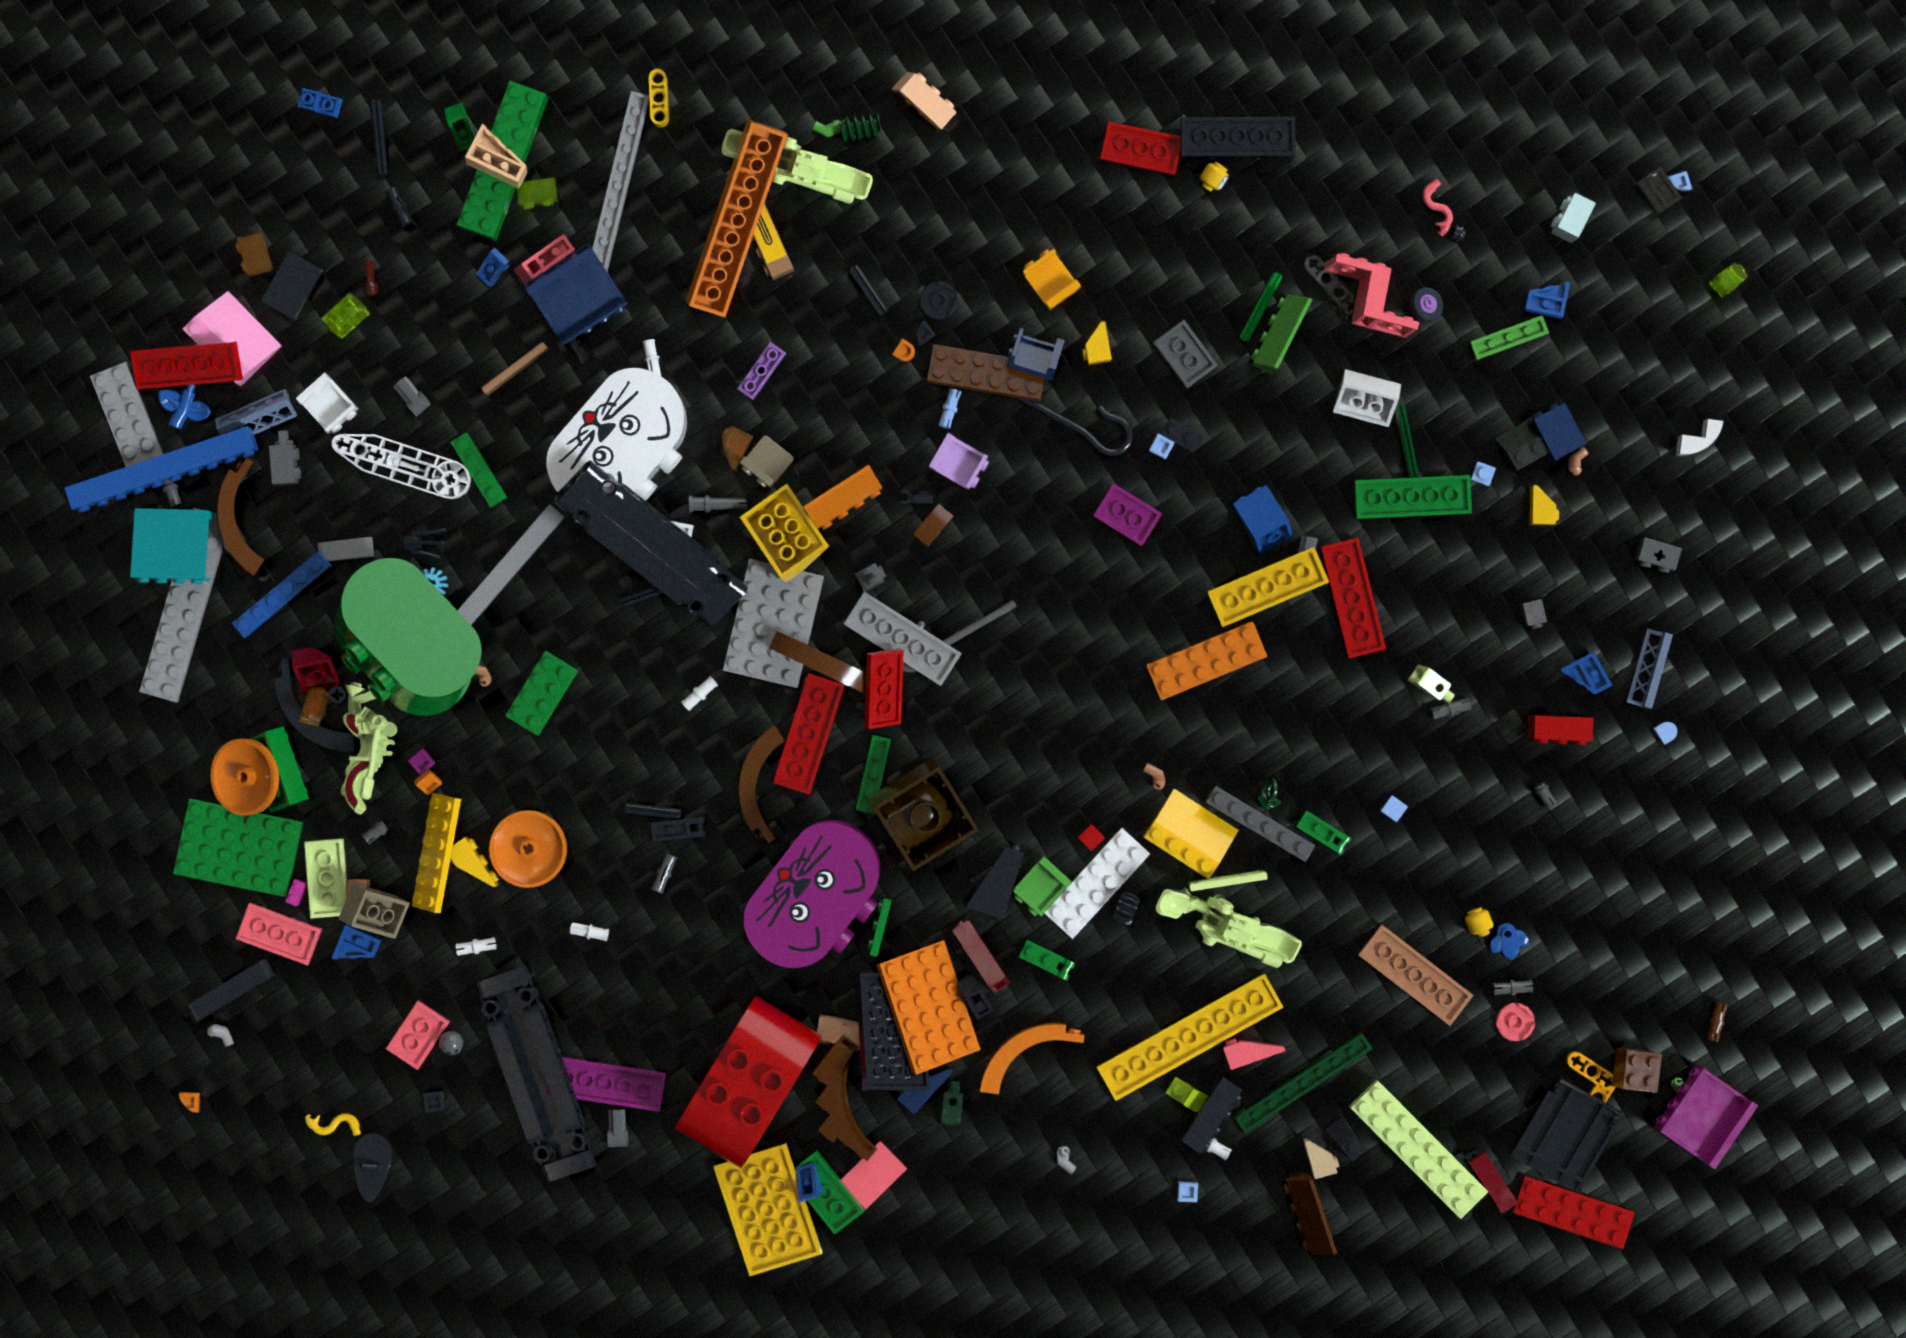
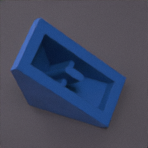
M811 1163L797 1167L796 1176L799 1202L819 1197L823 1188L815 1164Z

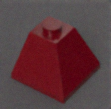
M312 647L292 651V667L303 694L341 686L329 655Z

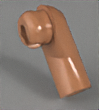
M1584 447L1569 457L1568 469L1573 475H1579L1582 471L1580 468L1581 460L1588 455Z
M479 665L475 674L478 676L480 685L486 687L491 683V675L486 667Z
M1147 763L1143 771L1152 776L1155 789H1162L1166 782L1163 771Z

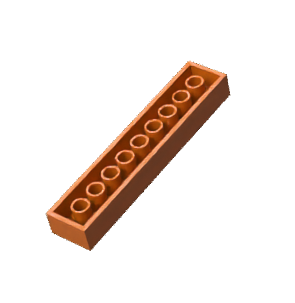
M747 119L686 299V303L689 306L722 317L726 316L788 135L784 131Z

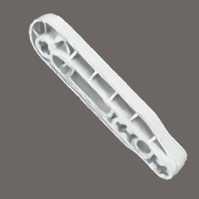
M339 434L332 440L333 449L364 472L446 499L460 498L467 493L470 487V473L464 465L457 461L375 434ZM351 437H362L360 441ZM377 437L382 439L378 447L366 443V438ZM339 441L351 445L350 449L338 445ZM385 441L400 445L398 452L384 449ZM359 445H363L365 448L362 455L356 453V448ZM407 447L417 450L416 459L402 455L403 448ZM370 451L376 454L380 453L382 458L377 459L370 455ZM422 452L437 457L434 465L420 460ZM345 455L355 457V461H352ZM401 458L425 465L427 467L425 470L421 469L417 465H412L404 461H401ZM440 458L447 460L439 464ZM359 460L373 463L372 471L358 465ZM447 464H450L451 471L447 470ZM377 466L391 469L390 478L375 473ZM401 466V467H406V468L412 469V470H414V471H416V472H418V471L424 472V476H420V475H417V474H414V473H411V472H408V471L399 469L398 467ZM432 468H434L435 470L432 473V479H429L430 472ZM464 469L460 475L457 474L459 470ZM396 471L410 475L408 484L393 479ZM451 475H453L455 482H451L452 485H449L450 482L447 481V478H451ZM414 477L428 481L426 490L411 485ZM431 485H433V488L437 493L429 491Z

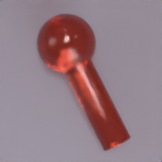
M369 259L366 260L367 282L364 284L363 290L366 295L375 296L379 291V287L374 279V260Z

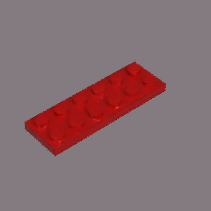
M237 341L130 351L136 389L243 380Z
M1359 538L1320 547L1348 659L1385 650L1386 646Z
M808 673L773 783L810 795L845 687L844 684Z
M1525 1175L1516 1198L1518 1204L1512 1210L1515 1214L1621 1249L1624 1248L1635 1214L1631 1210Z

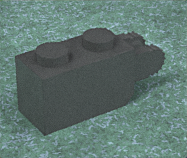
M875 563L855 573L864 592L885 582L883 578L886 575L881 565L877 567Z

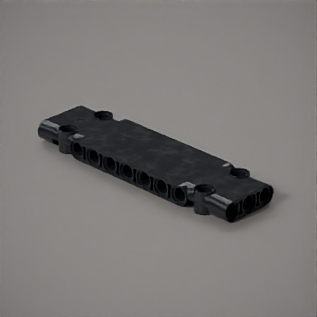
M591 460L587 461L553 499V502L572 516L577 524H581L587 533L679 605L683 604L691 614L697 615L709 626L717 624L745 595L748 586L731 574L725 565L720 564L714 555L624 483H618L612 474L606 473ZM605 483H612L609 487L603 486ZM581 510L585 511L582 515L577 514ZM725 574L722 578H717L718 575ZM698 601L696 605H691L692 602Z
M524 965L476 982L475 985L483 1003L482 1012L488 1017L487 1029L526 1139L534 1147L533 1157L540 1164L545 1182L548 1183L596 1166L597 1164L589 1144L590 1136L584 1130L585 1120L545 1007L538 1000L539 993L537 988L533 986L527 966ZM525 990L530 993V1000L525 998ZM490 1003L496 1006L495 1012L490 1009ZM547 1083L552 1095L546 1094ZM576 1136L582 1139V1145L576 1142ZM541 1148L547 1151V1157L542 1155Z

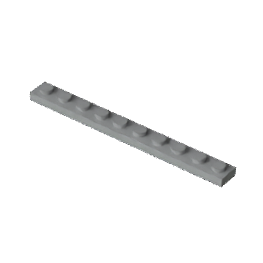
M633 91L630 94L592 248L607 272L650 101L649 95Z

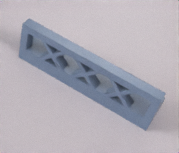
M283 389L216 418L215 422L220 435L231 430L243 428L247 423L255 424L252 429L255 435L296 417L297 413L290 402L286 389ZM286 406L290 410L285 415L278 413L280 409ZM265 415L272 416L269 422H263L261 418Z
M1646 629L1626 700L1627 703L1652 709L1673 634ZM1650 634L1660 636L1658 645L1653 648L1649 643ZM1651 652L1654 661L1646 666L1643 660L1644 655ZM1646 670L1649 679L1644 684H1641L1638 679L1639 673ZM1638 689H1641L1644 694L1642 702L1632 700L1634 692Z

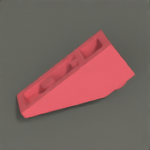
M563 234L516 267L514 271L523 284H525L575 249Z
M1236 1038L1226 1041V1045L1222 1046L1231 1070L1285 1051L1283 1045L1245 1040L1237 1041Z

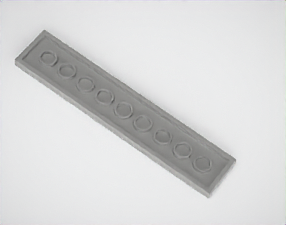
M215 514L214 520H209L205 577L210 578V581H203V584H191V581H185V584H175L172 580L139 692L173 702H178L223 551V544L217 531Z

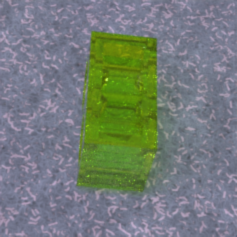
M1733 263L1719 273L1709 284L1723 297L1732 292L1748 276L1740 264Z
M349 293L323 316L322 320L333 333L343 339L370 312L358 298Z

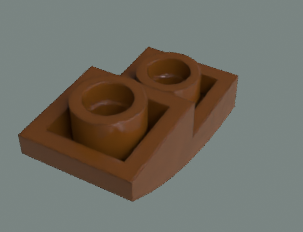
M938 504L915 531L913 536L928 548L953 519V515Z

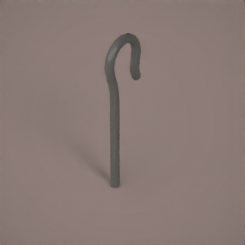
M1013 600L944 639L943 642L948 645L955 643L1017 607ZM920 621L917 625L923 629L925 622ZM903 663L904 672L917 671L909 665Z

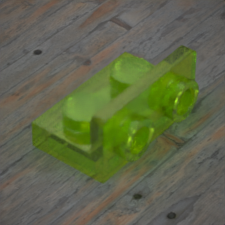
M555 178L522 182L520 188L517 189L518 204L520 207L523 206V209L534 208L536 204L551 206L554 205V202H558Z

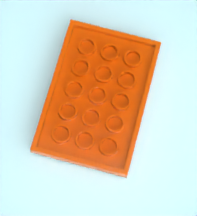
M944 940L876 965L913 1075L920 1074L980 1050Z

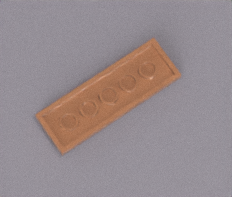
M1382 924L1358 954L1449 1026L1474 996Z

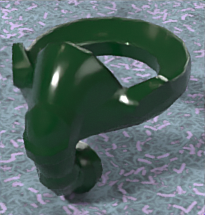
M1269 778L1265 787L1261 789L1262 795L1258 797V803L1265 810L1275 808L1281 804V801L1276 799L1278 792L1277 781L1274 778ZM1272 784H1274V793L1271 797L1270 789Z

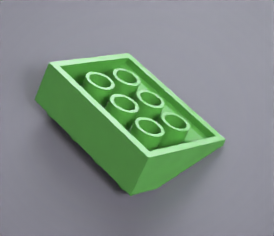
M1287 294L1285 298L1281 297L1277 305L1279 311L1277 315H1272L1268 323L1271 327L1268 333L1264 331L1259 341L1262 345L1260 349H1255L1251 357L1254 360L1253 366L1271 375L1278 369L1312 301L1311 298Z

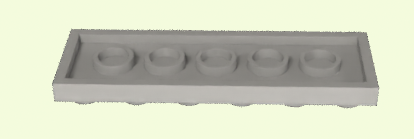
M124 362L90 376L125 466L127 467L163 455L140 393L136 389L128 363Z
M866 592L862 594L844 625L884 650L899 648L904 650L903 662L942 686L962 654Z

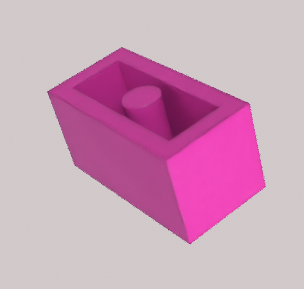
M294 879L285 902L299 906L307 883Z

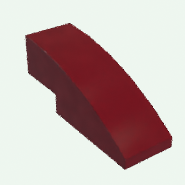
M1485 1152L1468 1161L1502 1214L1518 1204Z

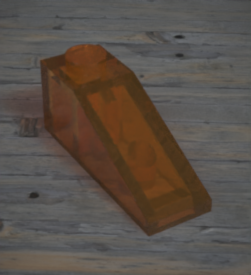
M314 687V689H310L299 722L319 726L326 715L329 692H326L325 688Z

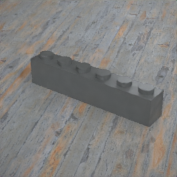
M1217 786L1212 788L1205 800V803L1304 862H1306L1315 847L1314 844Z

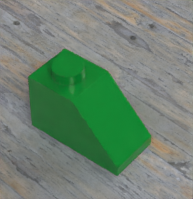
M463 103L445 108L446 119L459 150L469 149L475 139V134Z

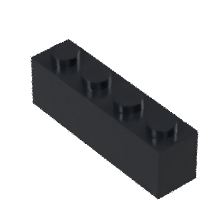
M1224 1077L1219 1078L1178 1142L1196 1155L1205 1154L1211 1145L1208 1142L1212 1136L1215 1138L1221 1130L1219 1125L1222 1121H1226L1231 1114L1230 1108L1241 1099L1240 1093L1242 1089Z

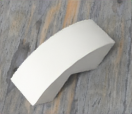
M1704 420L1702 437L1678 436L1676 455H1690L1707 448L1718 437L1723 421Z

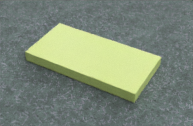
M344 838L304 842L310 918L340 916L347 899Z
M1259 870L1189 881L1187 885L1190 891L1266 880L1267 873Z

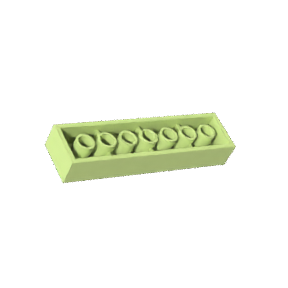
M1375 1080L1349 1106L1460 1219L1488 1193L1378 1080Z

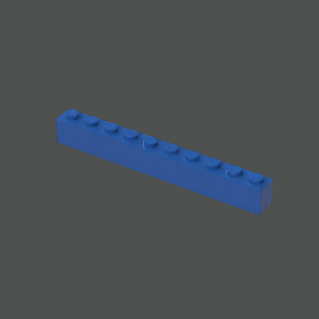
M246 426L65 487L71 509L82 513L90 510V507L97 505V507L104 506L112 499L116 501L122 500L127 497L126 494L132 492L139 494L145 491L144 488L150 486L157 488L162 486L165 481L175 482L182 479L181 476L183 475L193 476L200 473L199 470L214 469L218 467L217 464L225 462V464L236 461L237 457L243 456L245 458L252 456L254 451L259 449L252 428Z

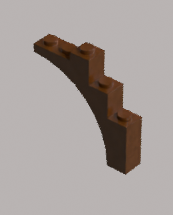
M843 1034L813 1072L818 1081L827 1085L816 1100V1103L823 1111L830 1114L818 1131L832 1142L839 1138L845 1146L854 1150L860 1158L868 1161L877 1148L857 1126L849 1107L846 1091L847 1071L851 1058L858 1046Z

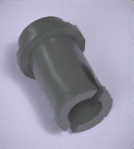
M1542 782L1534 787L1536 790L1535 794L1539 795L1545 807L1548 808L1557 801L1549 791L1548 784Z
M382 821L376 822L375 826L363 833L362 836L368 844H371L372 841L382 834L385 835L388 828Z

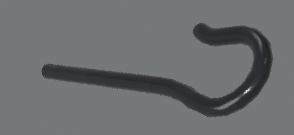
M1016 398L1082 435L1103 455L1119 456L1131 446L1133 431L1129 422L1123 417L1106 411L1101 405L1097 406V412L1103 418L1122 426L1125 431L1124 443L1116 449L1106 448L1085 428L1039 402Z

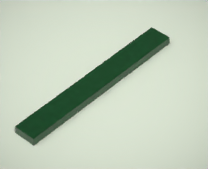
M1359 1033L1234 1117L1246 1134L1373 1048L1363 1033Z

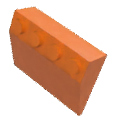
M868 465L803 507L817 529L822 528V530H825L832 525L831 521L835 518L839 520L849 514L848 510L853 507L855 510L865 504L864 500L868 497L873 499L880 495L881 492L879 490L882 489V486Z

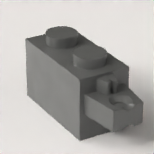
M287 430L278 431L279 441H275V445L269 446L272 484H299L298 479H301L300 467H297V460L300 459L299 449L293 444V440H289Z

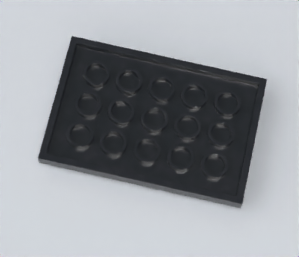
M857 973L856 990L862 1091L930 1090L929 1070L917 1075L912 1074L879 973Z

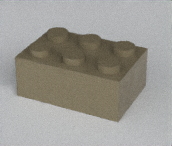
M353 883L338 919L352 927L395 939L410 903L396 895Z

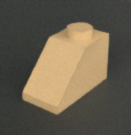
M1307 1138L1303 1139L1313 1177L1318 1179L1336 1174V1168L1339 1167L1337 1157Z

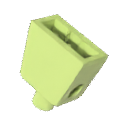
M1418 665L1408 679L1409 682L1434 699H1443L1449 703L1455 693L1449 690L1451 684L1429 667Z

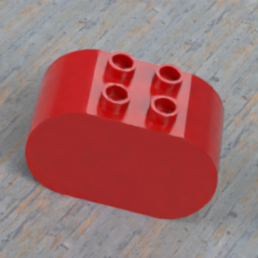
M756 995L675 1129L742 1169L818 1045L822 1035Z

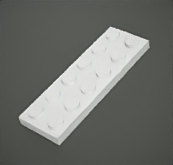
M1121 828L1044 913L1073 939L1150 853Z

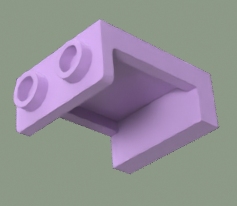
M948 433L931 461L929 468L969 490L970 487L975 488L980 479L977 475L980 470L984 472L989 461H987V455L982 454Z

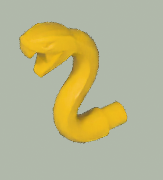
M343 1113L337 1115L327 1127H320L318 1125L320 1115L316 1119L310 1118V1114L305 1116L308 1127L319 1135L332 1133L342 1121H346L349 1124L353 1136L361 1134L359 1122L351 1114Z

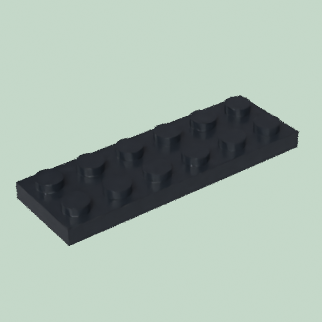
M1295 117L1180 118L1181 157H1294L1296 155Z

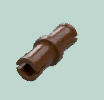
M1715 1001L1713 1015L1709 1019L1711 1023L1706 1039L1719 1042L1721 1028L1725 1024L1723 1020L1728 1004Z

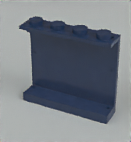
M589 243L523 284L560 339L562 345L574 342L578 335L590 332L594 325L604 323L611 314L621 312L625 309V305H627L626 300Z

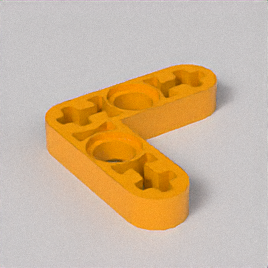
M1573 1051L1569 1053L1566 1058L1568 1066L1595 1083L1589 1094L1601 1093L1602 1101L1606 1103L1616 1087L1612 1086V1084H1607L1605 1087V1082L1599 1077L1600 1075L1607 1079L1611 1077L1610 1081L1612 1082L1613 1074L1579 1052ZM1579 1056L1578 1060L1585 1064L1582 1071H1580L1582 1068L1576 1063L1572 1065V1057L1576 1058ZM1589 1066L1596 1067L1597 1073L1594 1076L1587 1075V1068Z

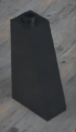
M1010 845L1009 848L1005 847L967 903L966 908L1000 919L1004 918L1024 852L1020 851V847Z

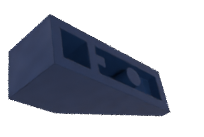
M949 1067L929 1075L930 1090L898 1091L899 1096L897 1100L915 1114L948 1078L953 1069Z

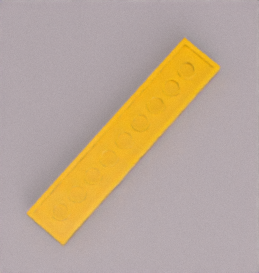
M1265 973L1100 1064L1097 1066V1069L1115 1101L1280 1010L1283 1006Z

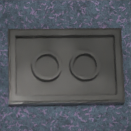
M1182 320L1153 342L1186 388H1189L1218 366L1185 320Z

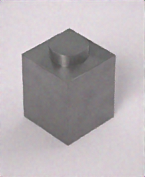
M1542 599L1520 604L1525 627L1531 626V629L1543 627L1542 623L1547 622Z

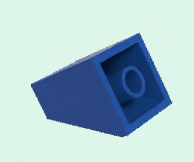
M1267 485L1256 488L1248 496L1240 497L1233 503L1237 516L1260 555L1293 537L1290 522Z

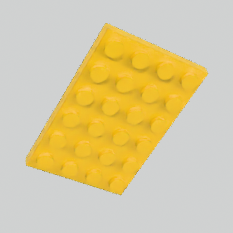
M786 1143L752 1153L742 1169L728 1161L713 1166L749 1276L823 1253L806 1201L799 1202L796 1171Z

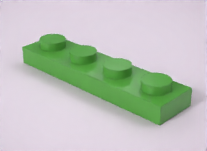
M1542 315L1469 343L1475 359L1479 360L1547 335L1549 331Z

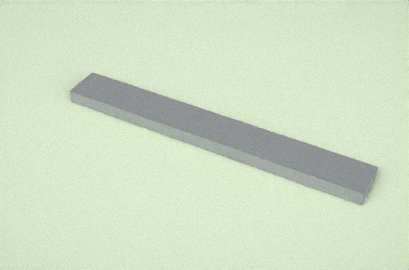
M550 504L459 608L458 612L470 625L475 622L565 518Z

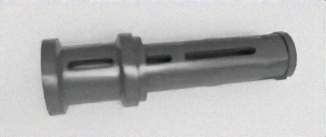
M689 495V513L698 510L710 512L711 509L747 510V504H739L747 503V497L710 498L708 495H705V497Z

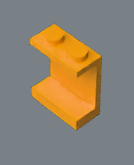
M1047 249L1039 255L1040 259L1035 263L1033 260L1027 263L1022 273L1049 311L1081 287L1077 279L1074 280L1058 258L1055 249L1051 251Z

